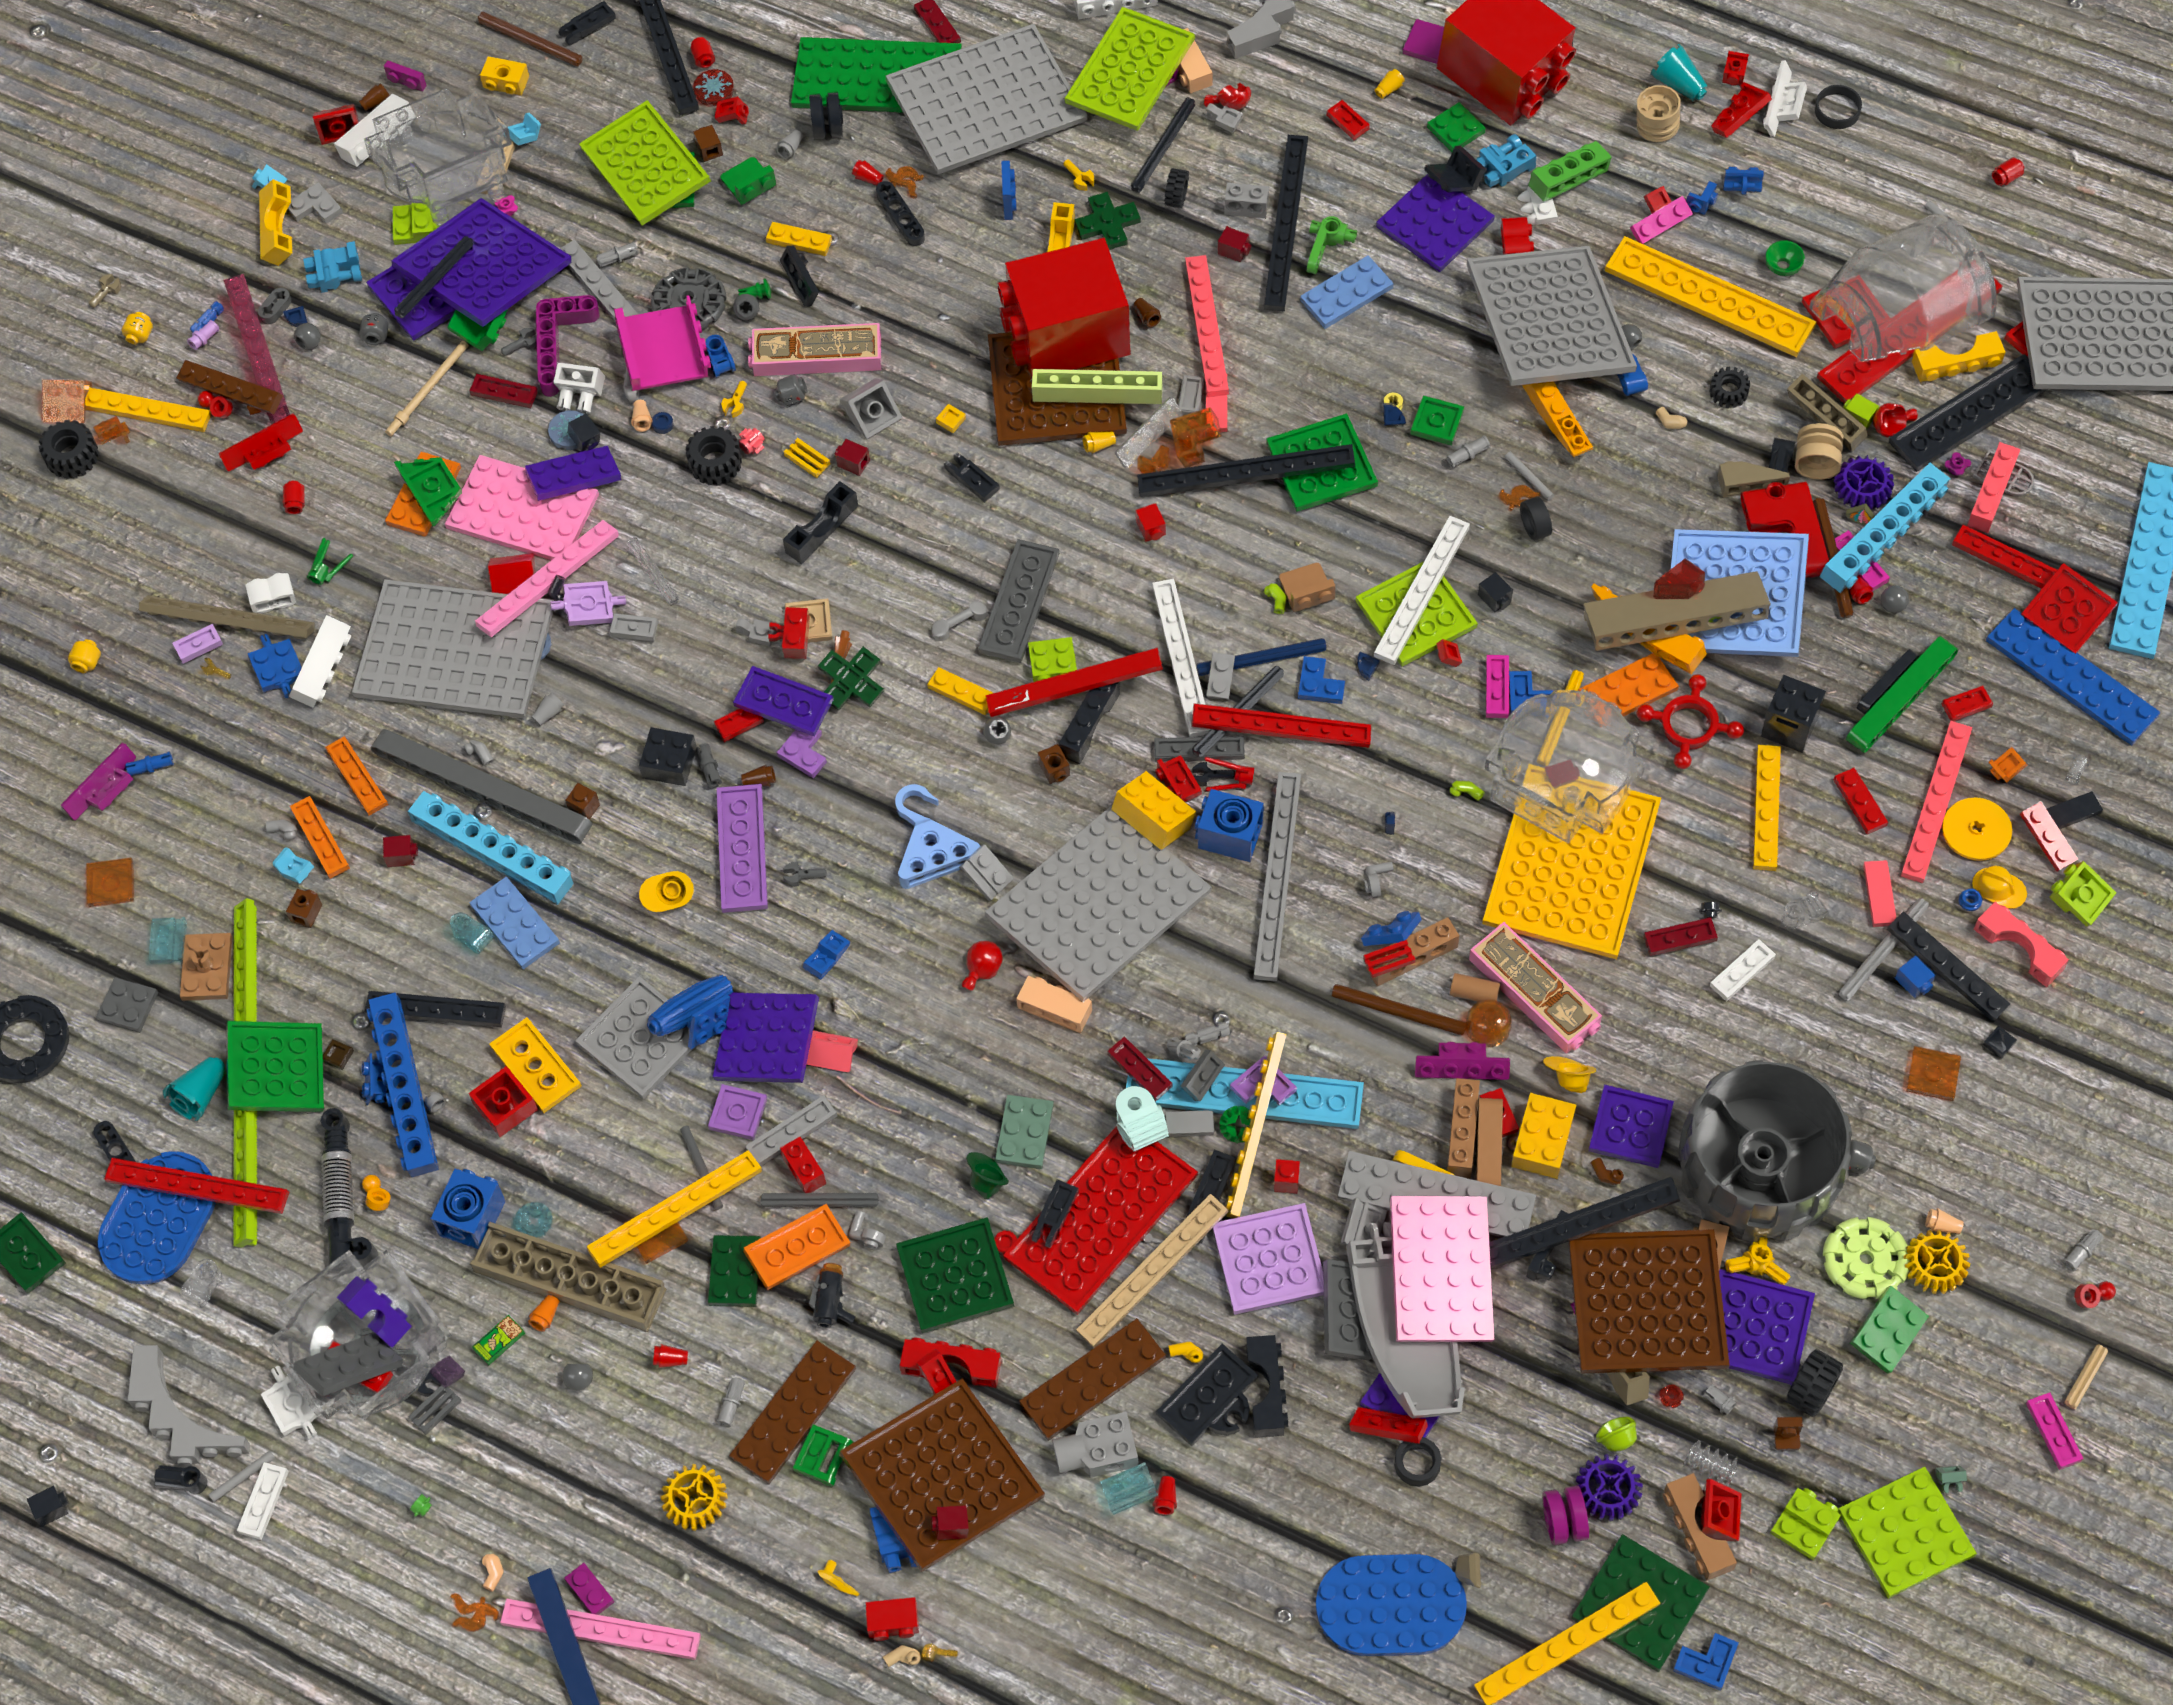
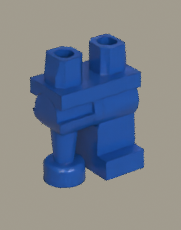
M876 1507L869 1508L882 1563H885L888 1572L893 1573L902 1570L900 1559L907 1557L910 1559L911 1567H917Z

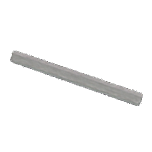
M1918 898L1906 914L1916 922L1927 910L1929 903L1923 898ZM1889 932L1841 988L1839 996L1845 1001H1849L1898 944L1899 940Z

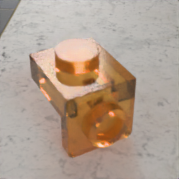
M117 416L102 421L93 427L102 445L121 435L126 444L130 442L127 436L130 431L125 422L120 423Z
M1161 445L1151 460L1140 455L1137 458V469L1142 474L1165 470L1171 460L1169 458V448Z

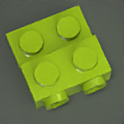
M432 197L412 199L411 205L393 206V241L395 245L417 243L439 227L438 220H436V216L439 215L438 204L434 203Z
M1072 637L1028 642L1033 682L1077 670Z
M2084 861L2078 864L2072 863L2064 870L2063 873L2066 875L2064 879H2059L2051 886L2050 889L2053 892L2049 898L2065 913L2070 911L2088 927L2092 925L2117 892Z
M1797 1488L1770 1534L1811 1560H1814L1839 1521L1841 1514L1838 1513V1508L1830 1502L1823 1504L1816 1499L1817 1495L1810 1489L1804 1488L1801 1490Z

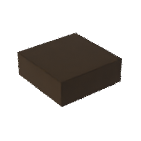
M332 1039L323 1054V1062L343 1070L354 1050L352 1047Z

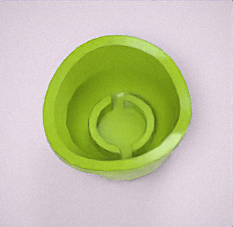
M1630 1417L1611 1419L1599 1429L1596 1441L1602 1443L1607 1450L1612 1452L1626 1450L1637 1440L1636 1422Z

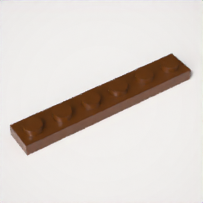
M188 360L184 361L176 379L183 383L210 391L211 393L273 415L283 398V395L279 392Z

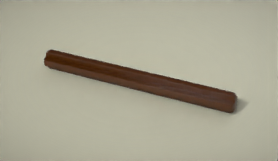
M481 12L478 15L479 23L574 66H580L583 61L581 55L486 12Z
M1816 498V500H1813V504L1830 561L1838 553L1825 500L1823 498ZM1847 587L1841 593L1834 589L1840 616L1842 618H1850L1854 612Z
M1335 984L1332 989V997L1458 1035H1464L1467 1023L1339 984Z

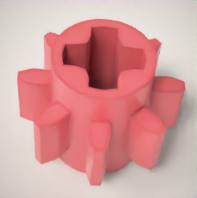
M745 428L739 434L741 438L739 447L746 454H758L764 448L762 445L765 440L764 436L756 428L752 430Z

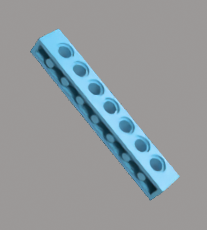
M1929 463L1825 565L1819 577L1839 593L1846 587L1850 589L1857 581V576L1859 574L1863 576L1870 568V563L1872 561L1876 563L1884 554L1883 550L1885 548L1889 550L1895 544L1898 535L1904 536L1910 528L1909 525L1911 523L1916 524L1922 517V512L1924 510L1929 511L1935 504V499L1937 497L1941 499L1949 489L1946 486L1951 478Z
M423 791L408 810L413 823L557 905L574 884L571 872L567 868L554 865L544 855H541V857L536 855L530 847L517 844L509 835L505 834L503 836L499 834L493 826L489 824L483 825L472 814L466 815L462 813L456 805L446 804L434 793L430 795ZM436 813H441L439 816L434 817ZM459 823V825L451 827L453 824ZM477 833L475 837H469L470 835ZM496 844L494 847L488 848L489 845ZM514 854L513 857L506 858L508 855ZM527 865H533V866L530 867V868H527V869L524 868V867L527 866ZM546 875H551L548 879H542Z

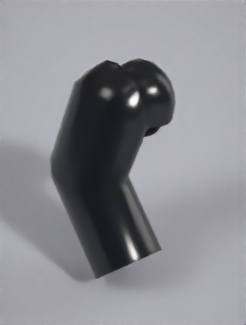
M555 575L549 588L550 600L563 601L564 594L560 593L566 580L564 577Z

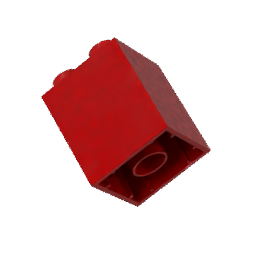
M1466 0L1445 19L1436 69L1511 126L1522 115L1528 119L1532 118L1543 104L1544 99L1542 97L1549 90L1554 94L1559 93L1569 81L1570 73L1566 71V67L1576 54V49L1572 46L1576 27L1540 0Z
M1105 237L1005 263L1006 281L997 283L1000 301L1003 306L999 308L1000 318L1005 333H1012L1014 341H1011V349L1016 366L1027 364L1031 378L1033 377V369L1074 370L1131 355L1129 304Z

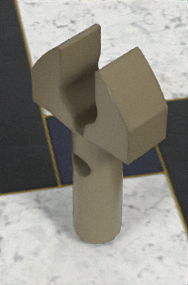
M113 274L102 276L99 279L102 288L88 302L89 305L95 308L108 293L112 292L117 295L121 290L119 278L110 284L114 280Z

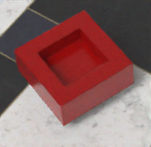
M1664 186L1643 196L1651 213L1671 203Z
M1444 639L1436 643L1439 651L1438 656L1442 663L1454 667L1462 663L1456 643Z

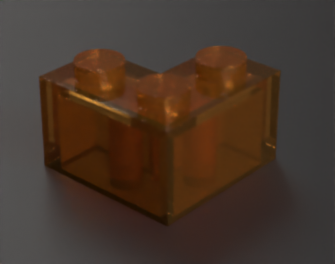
M1211 407L1170 420L1177 458L1185 468L1205 462L1202 443L1222 437L1218 417Z

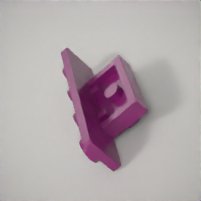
M121 743L61 804V807L71 819L76 820L90 805L103 811L120 792L127 788L133 778L124 770L127 768V762H133L136 759L134 753L125 743Z
M1477 1042L1439 1043V1056H1416L1415 1077L1508 1080L1510 1075V1058L1487 1057L1486 1044H1479Z

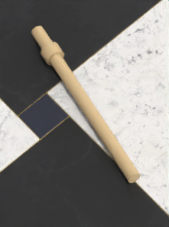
M463 340L408 405L394 416V421L385 430L387 435L392 437L400 426L406 424L410 414L468 348L467 342Z

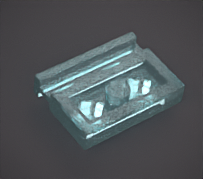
M175 917L152 919L149 961L151 964L174 963V961L183 962L187 928L185 917H181V919H175Z
M1145 1462L1100 1481L1113 1515L1158 1496Z

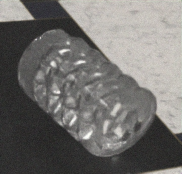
M1698 1440L1689 1450L1683 1467L1690 1462L1691 1471H1694L1699 1466V1475L1702 1476L1708 1471V1479H1713L1717 1475V1482L1722 1483L1724 1480H1727L1726 1486L1729 1487L1738 1468V1459L1734 1458L1731 1462H1728L1727 1453L1719 1458V1449H1716L1711 1454L1710 1445L1707 1444L1701 1449V1441Z

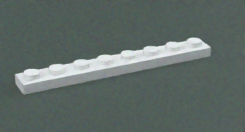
M1449 516L1377 646L1374 657L1395 665L1470 527L1469 523Z
M1174 579L1153 582L1152 587L1189 737L1203 736L1211 729L1191 727L1193 704L1205 705L1175 581Z

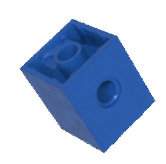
M1211 789L1209 796H1205L1201 807L1203 809L1202 816L1198 815L1195 823V829H1197L1195 839L1198 840V849L1251 862L1263 826L1264 803Z
M455 1168L432 1214L431 1220L439 1236L479 1250L489 1228V1222L496 1223L506 1200L495 1179L488 1176L481 1178L476 1176L471 1170L463 1169L461 1171Z

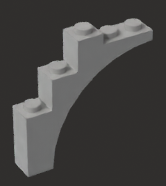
M1266 0L1262 8L1253 17L1243 24L1228 30L1227 46L1234 58L1237 59L1280 43V34L1282 33L1280 25L1294 20V11L1296 10L1294 2L1299 0Z
M158 1345L133 1347L128 1402L136 1411L147 1412L151 1409L149 1430L156 1438L170 1439L172 1436L170 1457L175 1464L181 1467L200 1464L201 1454L205 1457H216L217 1454L239 1457L242 1454H249L250 1443L245 1436L224 1435L207 1430L192 1422L178 1410L166 1386L163 1371V1352Z

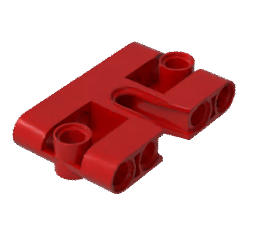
M1805 481L1782 485L1781 483L1773 482L1767 488L1741 492V505L1749 532L1809 534L1806 577H1819L1825 565L1829 562L1808 483Z

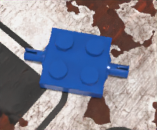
M264 634L265 639L261 635L260 640L263 647L247 654L262 691L266 692L281 688L284 697L289 698L288 693L289 695L291 693L290 685L296 681L302 669L290 639L272 644L268 634Z

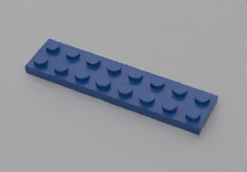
M2015 608L1987 636L1986 642L2131 746L2160 715V711L2083 656L2073 653L2060 644L2059 641L2053 639L2039 627L2025 619L2021 612Z

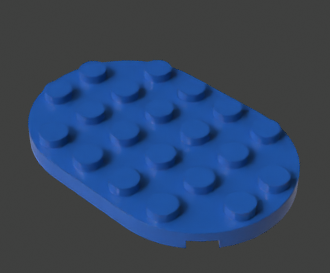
M162 1152L159 1156L149 1160L145 1159L141 1162L212 1176L207 1166L201 1160L184 1152ZM123 1185L99 1230L98 1248L102 1261L112 1274L132 1284H151L170 1277L187 1261L214 1210L216 1202Z
M1421 1554L1363 1555L1345 1559L1327 1572L1320 1583L1316 1597L1317 1619L1326 1637L1343 1651L1358 1656L1425 1655L1436 1652L1447 1646L1459 1633L1464 1623L1467 1608L1466 1594L1455 1572L1440 1560Z

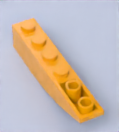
M1553 381L1522 385L1542 419L1573 457L1593 449L1592 444Z
M1594 583L1591 586L1597 601L1618 597L1605 586L1600 587ZM1669 625V626H1667V627L1665 628V630H1666V631L1673 630V629L1676 628V626L1673 627V626ZM1647 629L1643 632V634L1649 635L1653 633L1655 629ZM1687 634L1639 643L1655 655L1691 675L1707 654L1704 642L1696 636L1691 637Z

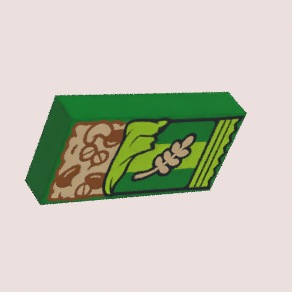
M508 1314L475 1343L472 1348L490 1365L519 1340L525 1332Z

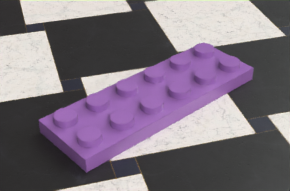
M762 784L717 788L722 913L768 909Z

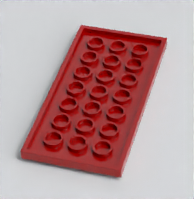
M1116 1126L1067 1182L1078 1187L1079 1193L1061 1231L1057 1233L1052 1247L1045 1246L1046 1238L1051 1231L1050 1228L1045 1226L1039 1241H1032L1033 1233L1038 1224L1039 1214L1006 1251L1003 1257L1078 1315L1198 1176V1171L1158 1141L1133 1151L1125 1143Z

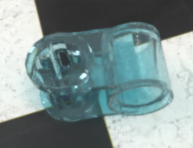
M456 913L450 919L454 937L476 954H480L495 937L489 928L478 923L465 913Z

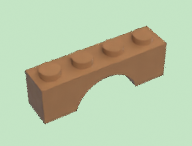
M1694 1473L1667 1483L1664 1490L1665 1493H1663L1664 1501L1668 1507H1672L1675 1513L1673 1516L1675 1524L1679 1530H1683L1686 1536L1684 1538L1685 1545L1688 1551L1693 1552L1697 1559L1695 1565L1699 1574H1704L1708 1581L1733 1571L1737 1562L1727 1541L1716 1540L1706 1536L1696 1524L1695 1510L1702 1503L1704 1493Z

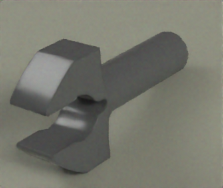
M523 328L520 330V338L501 348L502 354L506 356L523 346L529 347L530 350L536 348L537 335H535V329Z
M791 862L783 868L784 873H795L794 876H783L784 882L792 887L799 886V881L803 878H822L827 875L825 868L801 869L798 862Z

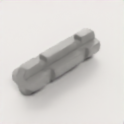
M1227 1022L1217 1024V1027L1213 1025L1198 1030L1195 1034L1194 1032L1185 1035V1040L1190 1041L1193 1046H1196L1198 1042L1202 1044L1218 1039V1036H1227L1230 1034V1029Z

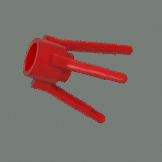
M1209 757L1204 758L1207 762L1236 770L1235 781H1239L1236 784L1206 787V791L1211 789L1218 791L1237 788L1246 789V784L1252 785L1254 767L1240 766Z

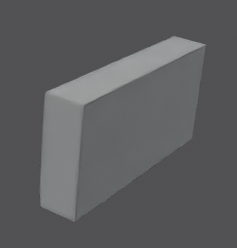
M1183 375L1177 415L1199 417L1205 382L1204 377Z
M1213 1111L1166 1112L1168 1137L1214 1135Z

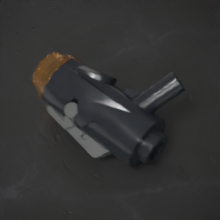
M835 1263L823 1264V1268L820 1269V1273L817 1275L809 1305L814 1309L813 1320L822 1328H830L833 1324H836L837 1317L850 1325L853 1324L856 1316L845 1311L840 1302V1297H843L842 1278L844 1273L842 1272V1266Z

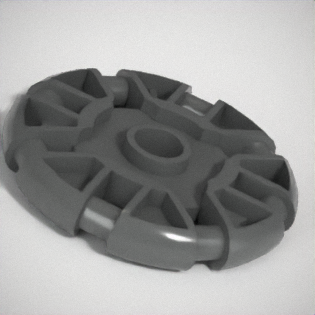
M687 267L674 270L666 278L662 277L653 289V298L651 299L653 312L686 306V301L683 298L688 295L693 296L691 304H696L697 315L695 319L696 321L700 320L702 330L707 328L709 323L716 322L725 309L724 301H726L727 297L724 285L720 280L716 279L713 273L701 268L695 270Z

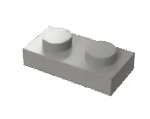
M614 613L610 635L611 637L654 641L658 620L651 617Z
M1212 653L1206 697L1229 700L1235 655Z

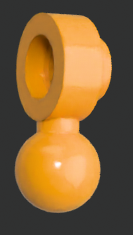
M367 1175L362 1181V1188L367 1192L366 1205L374 1211L387 1209L391 1198L390 1193L380 1188L381 1181L376 1175Z

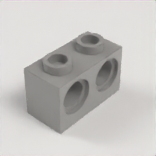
M1227 183L1225 215L1266 218L1269 186Z

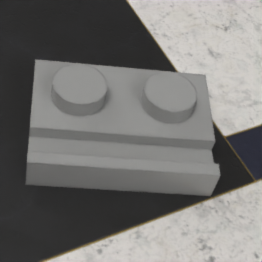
M985 844L981 845L959 866L988 901H991L995 895L1000 893L1014 879Z
M1359 1198L1352 1200L1340 1244L1347 1245L1349 1241L1371 1239L1370 1223H1377L1380 1237L1387 1210L1367 1202H1360Z

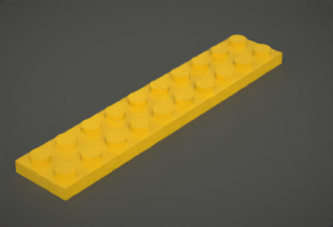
M1624 236L1605 266V272L1794 357L1798 356L1816 325V321L1626 236Z

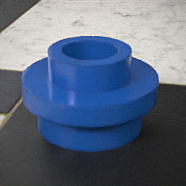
M1975 889L1964 890L1959 896V905L1966 911H1976L1982 904V897ZM1971 899L1974 903H1969L1966 900Z

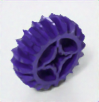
M1859 455L1855 460L1850 457L1847 462L1841 464V470L1834 478L1835 492H1838V499H1844V505L1850 503L1851 508L1867 504L1871 510L1872 507L1878 509L1881 504L1885 505L1887 499L1891 497L1894 488L1893 474H1890V467L1884 468V461L1878 463L1876 457L1873 460H1870L1868 455L1865 459H1862Z
M1605 1454L1603 1461L1599 1456H1595L1594 1463L1588 1460L1586 1468L1581 1467L1579 1470L1581 1475L1576 1477L1586 1509L1591 1508V1516H1594L1596 1512L1600 1513V1521L1604 1519L1605 1515H1608V1519L1611 1522L1614 1520L1615 1514L1620 1520L1623 1519L1624 1513L1630 1515L1632 1508L1638 1507L1639 1503L1637 1500L1642 1497V1493L1639 1490H1642L1643 1484L1637 1482L1640 1480V1474H1633L1635 1471L1634 1466L1626 1467L1627 1459H1624L1622 1463L1618 1462V1455H1615L1613 1460H1609V1455ZM1604 1471H1611L1617 1474L1610 1476L1607 1475ZM1592 1477L1596 1479L1595 1483L1599 1487L1594 1495H1592L1589 1488V1480ZM1624 1480L1629 1489V1495L1625 1499L1622 1497V1492L1619 1489ZM1605 1484H1607L1608 1486L1614 1485L1613 1490L1610 1491V1488L1609 1491L1606 1489L1604 1490ZM1610 1500L1613 1504H1605L1601 1501Z

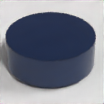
M659 412L653 416V422L651 423L656 433L666 434L673 429V418L669 413Z

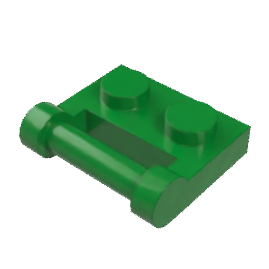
M813 1424L793 1466V1470L833 1487L837 1480L835 1476L843 1461L840 1456V1450L854 1442L847 1437ZM832 1444H838L839 1447L827 1473L821 1472L820 1470Z

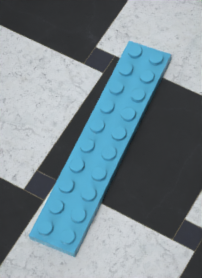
M2148 462L2109 649L2154 659L2173 569V467Z
M1147 1058L1173 1083V1087L1155 1102L1156 1105L1160 1104L1161 1107L1192 1111L1208 1110L1213 1111V1113L1223 1114L1230 1107L1244 1106L1250 1109L1251 1105L1256 1103L1257 1096L1245 1104L1230 1088V1084L1248 1069L1223 1067L1202 1100L1194 1101L1181 1087L1194 1067V1063ZM1284 1074L1297 1087V1091L1280 1106L1270 1097L1265 1119L1359 1129L1364 1082ZM1128 1075L1126 1088L1132 1087V1086H1138V1087H1140V1086Z

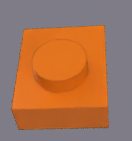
M2013 747L1995 761L1992 759L1989 761V764L1992 766L1990 772L1997 780L2003 778L2006 783L2028 766Z

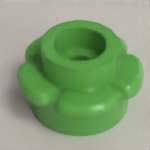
M421 1494L410 1508L415 1514L414 1517H417L419 1514L423 1517L432 1507V1504L429 1503L430 1497L427 1498Z

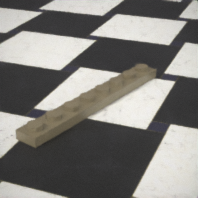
M149 595L139 602V611L147 612L149 615L163 614L173 619L187 618L191 622L205 621L213 625L224 624L230 625L234 629L248 628L253 632L267 631L277 636L291 635L296 639L307 638L314 632L315 622Z

